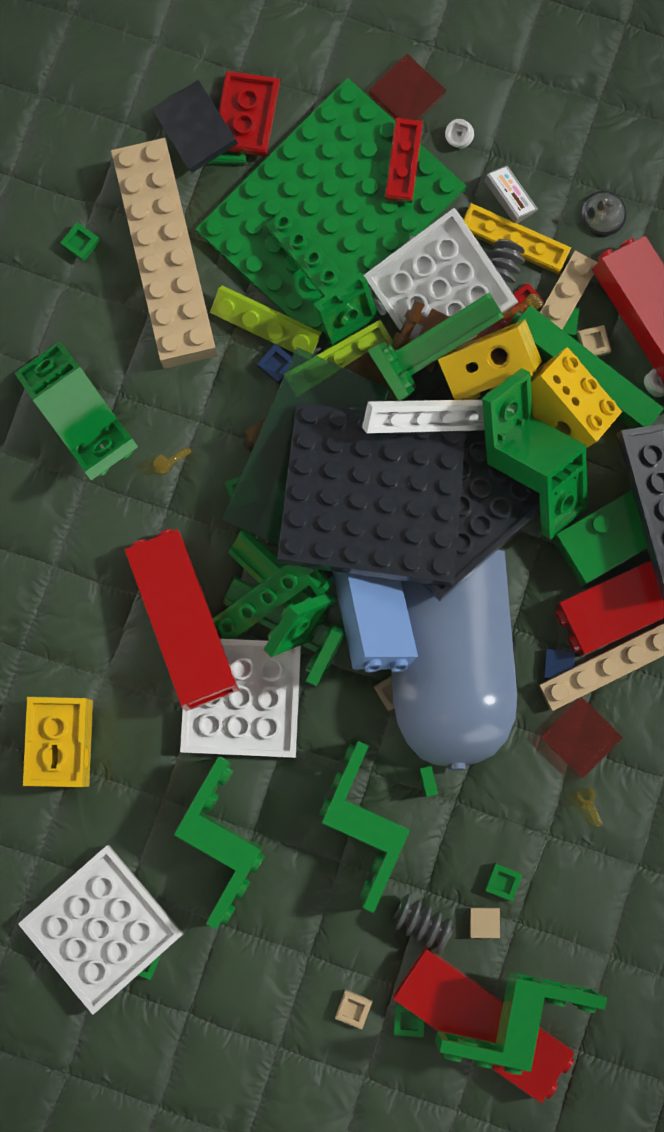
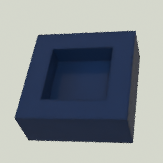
M274 344L258 362L257 366L279 384L285 378L284 374L292 370L297 363L277 344Z
M546 649L543 678L551 679L574 668L575 653L573 651Z

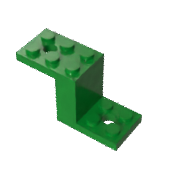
M60 341L15 372V375L33 402L71 451L90 480L103 476L112 465L119 460L127 459L133 453V450L138 448L133 438L118 421L84 371Z
M521 368L482 398L487 464L539 493L541 533L543 536L552 539L588 508L586 445L533 417L531 374L529 371Z
M358 741L356 746L349 745L343 759L348 764L344 773L337 772L331 786L336 791L332 800L325 799L319 815L324 817L322 820L323 824L384 851L383 855L377 854L371 867L372 872L375 873L372 881H365L359 895L360 899L363 900V908L374 913L410 830L405 826L345 800L369 747Z
M224 757L217 758L174 834L235 870L234 875L206 922L207 925L215 930L220 924L226 926L236 907L231 905L235 897L241 899L250 884L246 877L250 871L255 873L265 857L261 854L263 849L261 845L204 813L205 810L208 812L212 810L219 798V795L215 794L219 785L224 786L227 784L234 771L230 769L232 762Z
M509 971L496 1043L438 1030L435 1043L439 1052L444 1054L445 1059L462 1062V1057L474 1060V1065L492 1068V1064L503 1066L506 1072L522 1075V1070L531 1072L544 999L548 1000L547 1003L562 1007L566 1006V1002H570L572 1005L577 1006L579 1010L595 1013L596 1008L605 1010L607 997L595 989Z

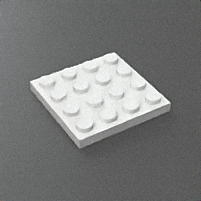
M455 208L363 275L399 330H401L406 320L404 315L407 309H411L415 300L425 304L420 315L426 318L432 308L451 317L489 292L502 313L518 303ZM416 323L409 338L413 340L418 338L423 326Z
M221 639L240 691L187 712L183 709L180 752L296 758L301 646L270 657L263 650L268 641Z
M109 845L104 847L18 924L92 1015L100 1010L183 935L182 931Z

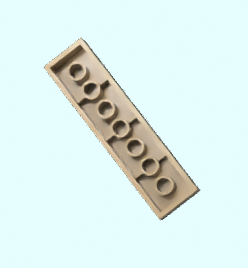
M162 138L111 150L163 368L166 369L217 357L166 139Z

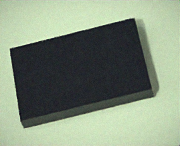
M196 80L153 108V111L191 173L238 144L199 80Z

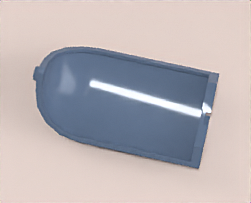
M501 550L496 551L441 601L422 583L401 581L418 657L409 665L408 669L401 672L391 671L393 703L397 723L407 744L421 759L438 766L448 767V770L451 772L464 771L467 765L479 763L493 756L508 739L516 719L517 687L505 551Z

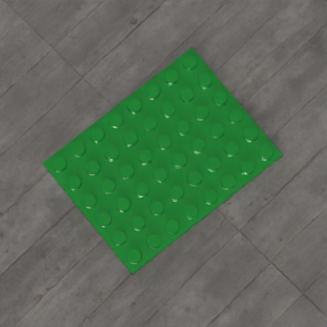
M347 78L196 228V232L284 315L322 332V336L324 330L314 303L322 299L323 296L270 234L266 223L289 209L349 280L360 272L365 275L405 245L411 235L416 237L428 228L466 190V185L420 144L412 203L385 200L395 120Z

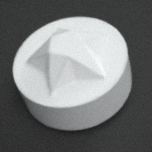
M455 119L448 124L445 137L448 143L455 148H465L474 138V129L466 120Z
M653 369L644 378L645 388L651 395L663 397L664 383L656 370Z

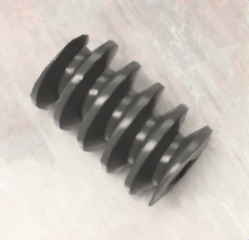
M498 239L494 245L495 249L490 253V261L505 283L514 284L516 279L510 273H520V268L515 263L524 264L525 259L520 256V253H524L525 250L517 243L506 239Z
M406 894L398 903L389 923L394 919L397 920L395 928L397 931L404 925L407 926L406 936L416 931V942H420L426 937V948L428 949L436 943V954L439 955L453 932L454 927L451 929L452 919L448 917L441 923L442 913L438 911L431 917L432 908L430 906H426L420 911L422 902L416 900L410 905L411 895Z

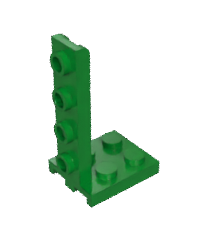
M289 209L266 223L270 234L323 296L322 299L314 303L325 336L332 346L340 343L378 317L367 279L360 272L348 280Z
M489 292L397 351L394 350L392 345L387 346L386 342H383L368 352L400 401L415 390L412 386L415 383L411 375L499 321L504 315Z
M245 528L240 530L237 539L228 552L259 583L284 566V564H277V558ZM308 587L304 588L282 604L285 607L281 614L282 620L269 633V641L263 650L270 657H274L312 641L314 638L312 635L313 630L317 625L323 624L327 618L325 611L330 605L335 604L338 599L331 592L316 596Z
M284 565L213 617L217 631L224 639H234L307 586H310L316 595L320 596L334 582L333 572Z
M235 576L222 603L226 606L231 605L255 586ZM283 605L279 606L258 622L273 630L282 620L281 614L285 607ZM342 617L336 625H328L324 622L322 625H317L312 632L313 640L303 644L304 647L316 652L305 669L310 672L306 681L315 686L318 685L328 671L345 636Z

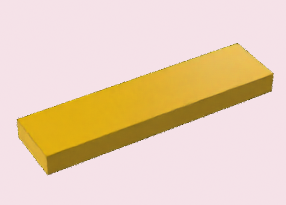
M472 203L463 219L474 237L493 246L498 239H506L517 243L525 250L524 253H520V256L525 260L558 275L571 249L567 245Z

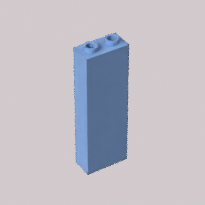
M332 571L353 669H365L366 672H375L380 669H391L392 672H401L408 669L409 665L418 657L401 580Z

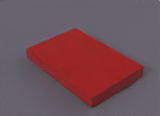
M226 71L218 112L238 142L237 145L228 151L267 157L280 78Z

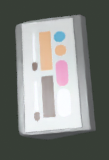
M508 166L486 175L484 182L513 222L518 224L538 211V208Z

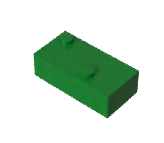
M632 490L556 534L552 539L581 587L648 548Z

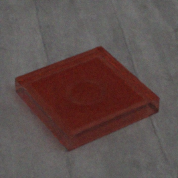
M407 53L369 90V94L395 119L419 120L446 94V89Z
M580 697L541 736L581 778H584L623 738L583 697Z

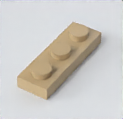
M575 250L540 313L563 329L594 274L592 269L598 262Z

